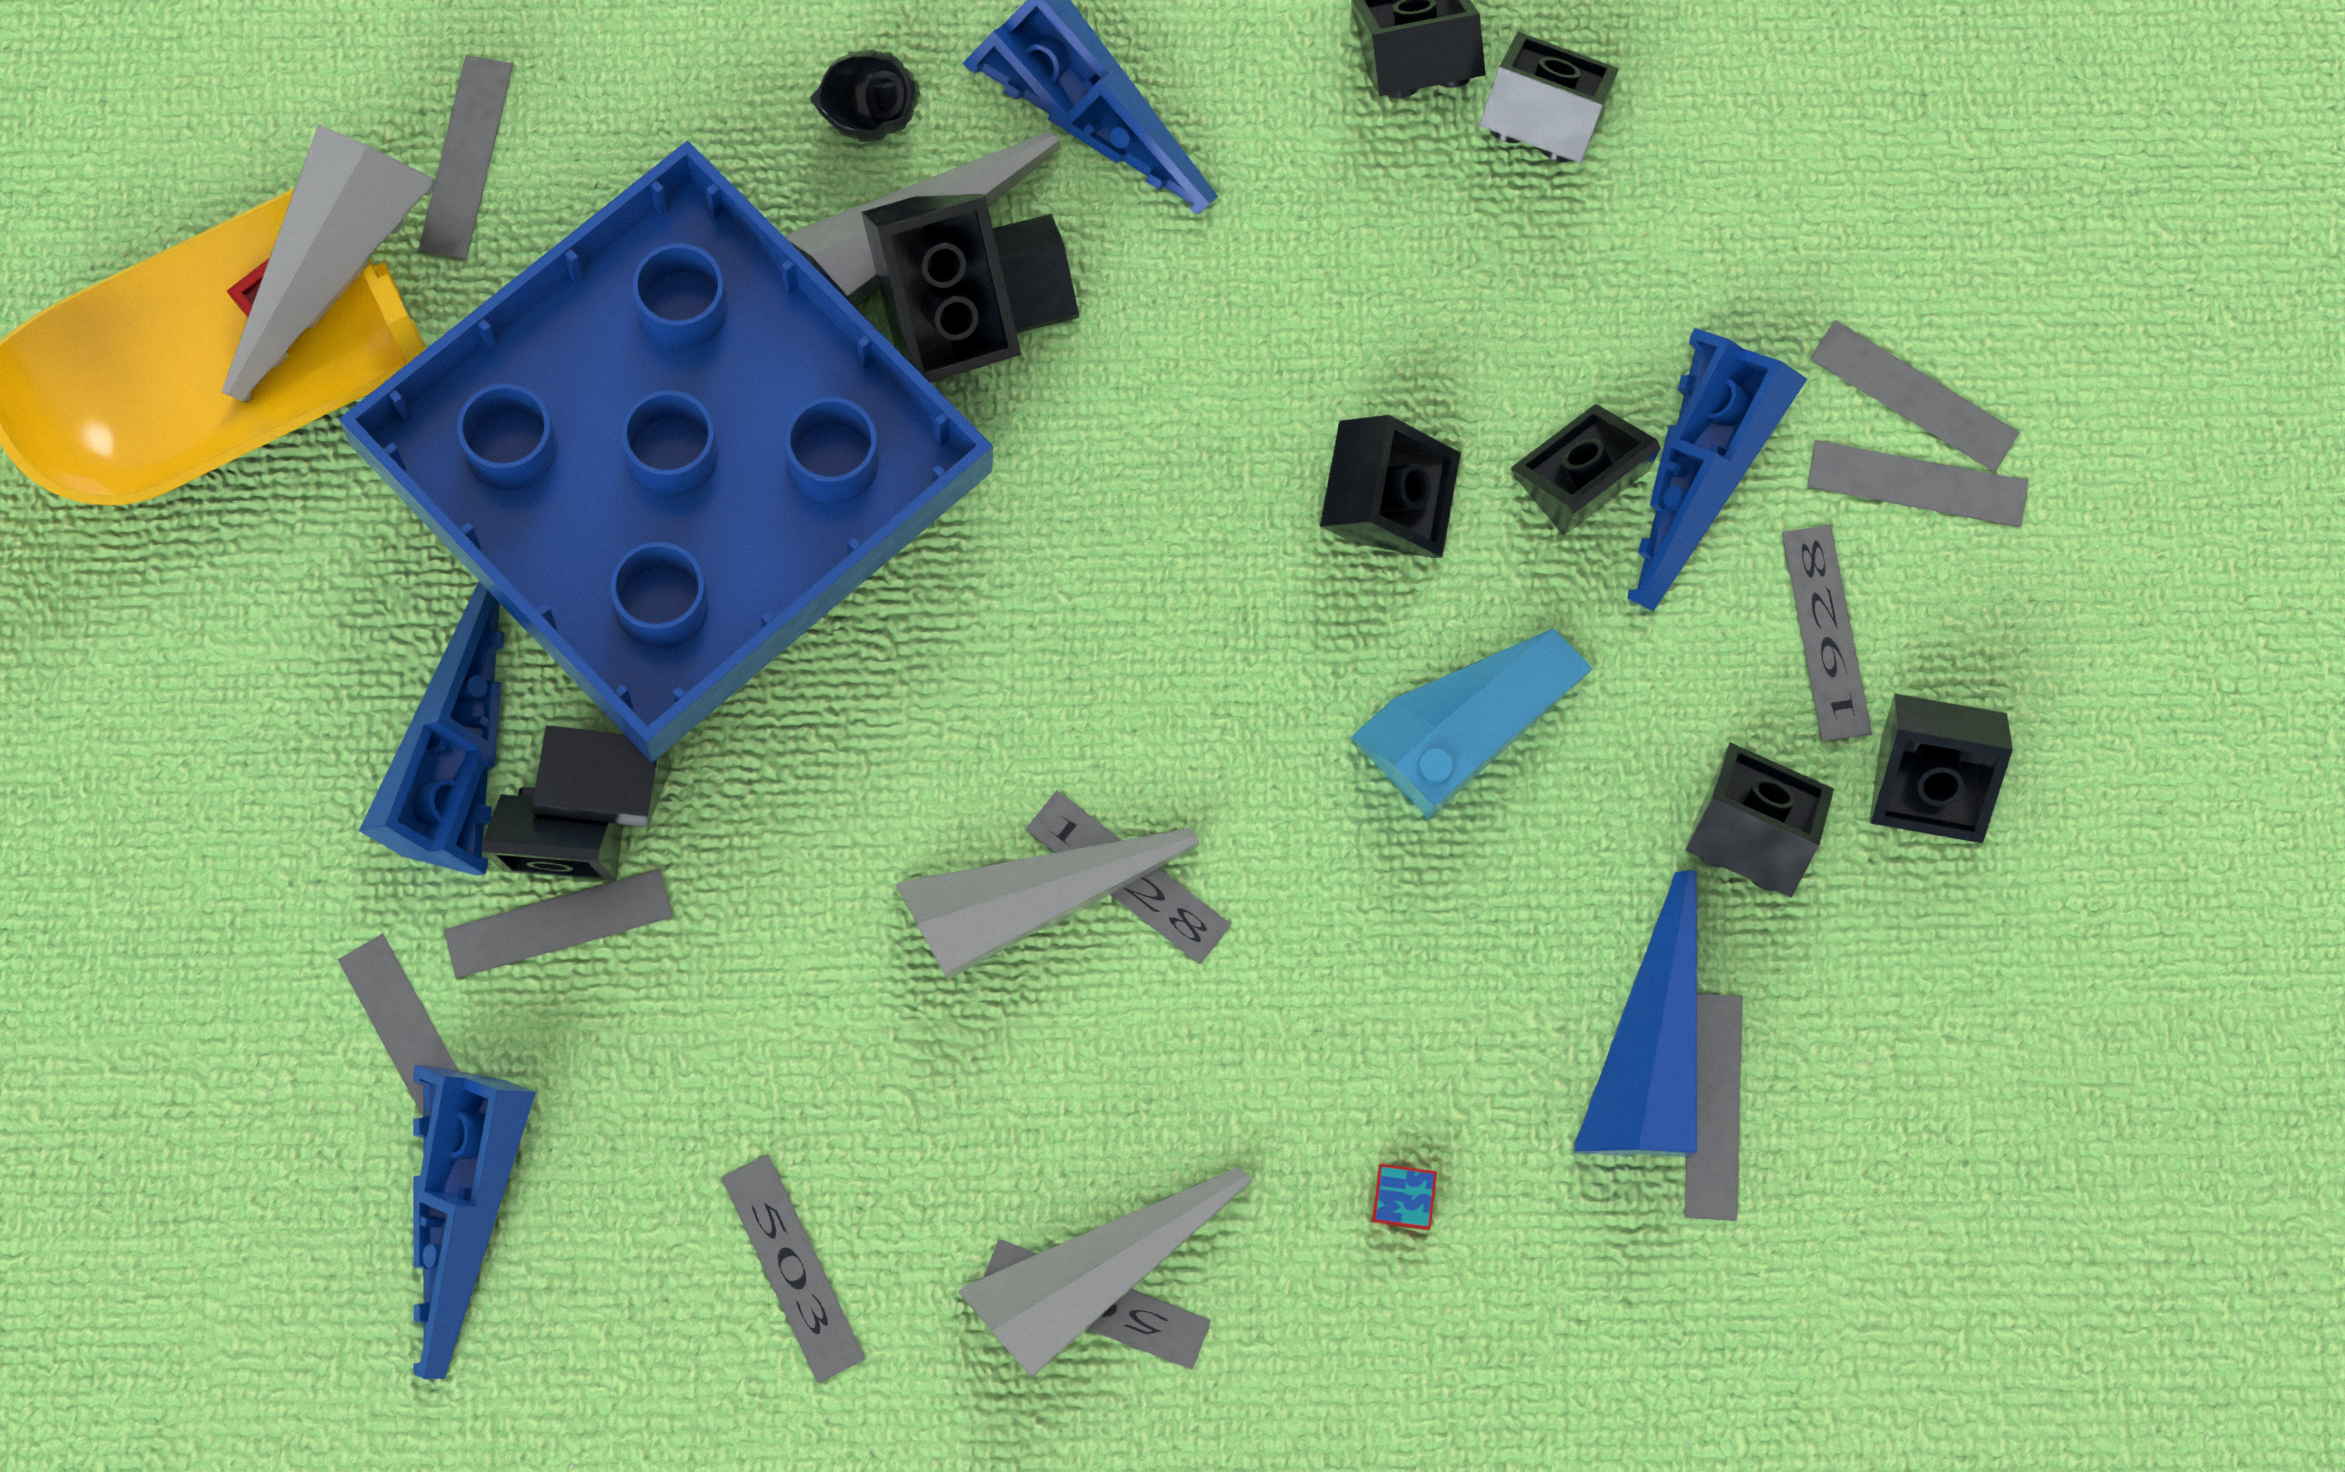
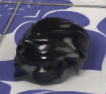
M870 49L858 52L849 51L847 55L831 63L822 78L819 88L811 95L810 100L817 111L842 135L858 139L860 142H877L883 140L886 134H893L906 128L907 123L912 119L914 109L918 105V98L921 94L918 81L914 79V74L905 68L903 63L892 52L883 53Z

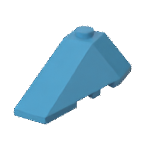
M1553 628L1392 699L1362 726L1351 739L1429 820L1591 672L1593 668Z

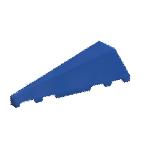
M1026 0L1002 26L995 29L963 62L966 68L973 73L983 72L1005 86L1003 92L1014 99L1024 98L1049 114V121L1116 163L1124 161L1148 177L1146 182L1158 190L1165 187L1193 205L1191 210L1196 214H1200L1218 198L1217 194L1071 0Z
M1694 328L1689 340L1690 345L1695 349L1689 375H1681L1678 391L1684 396L1677 425H1670L1668 427L1650 501V506L1656 511L1650 538L1641 539L1638 551L1644 558L1637 589H1629L1627 596L1629 600L1651 611L1655 610L1807 381L1806 377L1780 360L1743 349L1730 339Z
M478 582L359 829L361 833L403 857L476 876L484 875L488 867V858L482 857L481 848L484 826L489 824L492 814V807L486 806L488 771L495 768L501 686V682L494 681L496 651L503 648L504 632L498 631L500 603L480 582Z
M1679 871L1673 875L1671 886L1654 926L1647 951L1638 969L1611 1042L1607 1059L1591 1096L1587 1113L1574 1142L1573 1153L1617 1156L1640 1154L1691 1157L1697 1153V871Z
M415 1065L413 1082L423 1085V1117L413 1119V1135L423 1138V1162L420 1175L413 1176L414 1267L423 1269L424 1303L414 1305V1322L424 1324V1345L421 1361L414 1363V1374L423 1379H445L536 1092L503 1079L428 1065Z

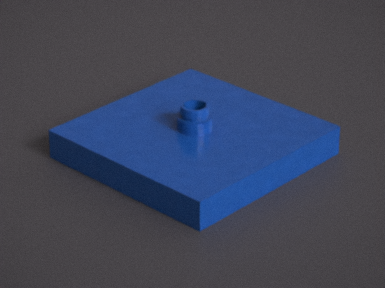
M688 140L339 418L350 446L651 763L656 761L992 472L993 445Z

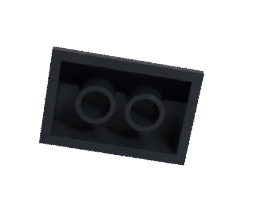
M983 194L914 196L861 212L894 347L929 382L1021 355L988 206Z

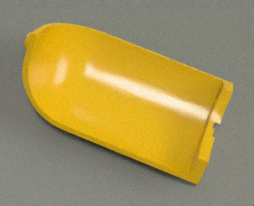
M293 188L56 302L19 325L1 339L0 445L11 461L27 477L46 490L61 497L92 505L111 506L138 503L165 494L372 393L427 349L414 320L409 318L402 302L404 299L386 263L382 262L374 266L369 256L367 259L369 265L313 328H306L286 351L289 356L279 367L273 366L250 392L253 397L247 403L222 393L248 320L247 316L226 291L270 258L295 190Z

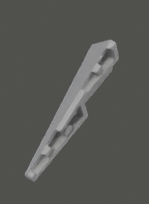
M318 125L229 369L222 393L247 403L253 397L250 393L273 366L279 367L289 356L286 352L306 328H313L369 265L367 261L369 256L389 234H396L405 224L403 219L423 195L429 196L435 190L438 182L432 177L366 144Z
M1049 131L793 231L784 237L856 307L880 288L862 211L914 196L983 194L989 207L1060 149V139Z
M1191 828L903 881L896 884V887L947 980H950L1046 926L1051 928L1195 849L1199 846V840Z
M1236 1167L967 1284L958 1293L1033 1378L1250 1184L1252 1180L1241 1168Z

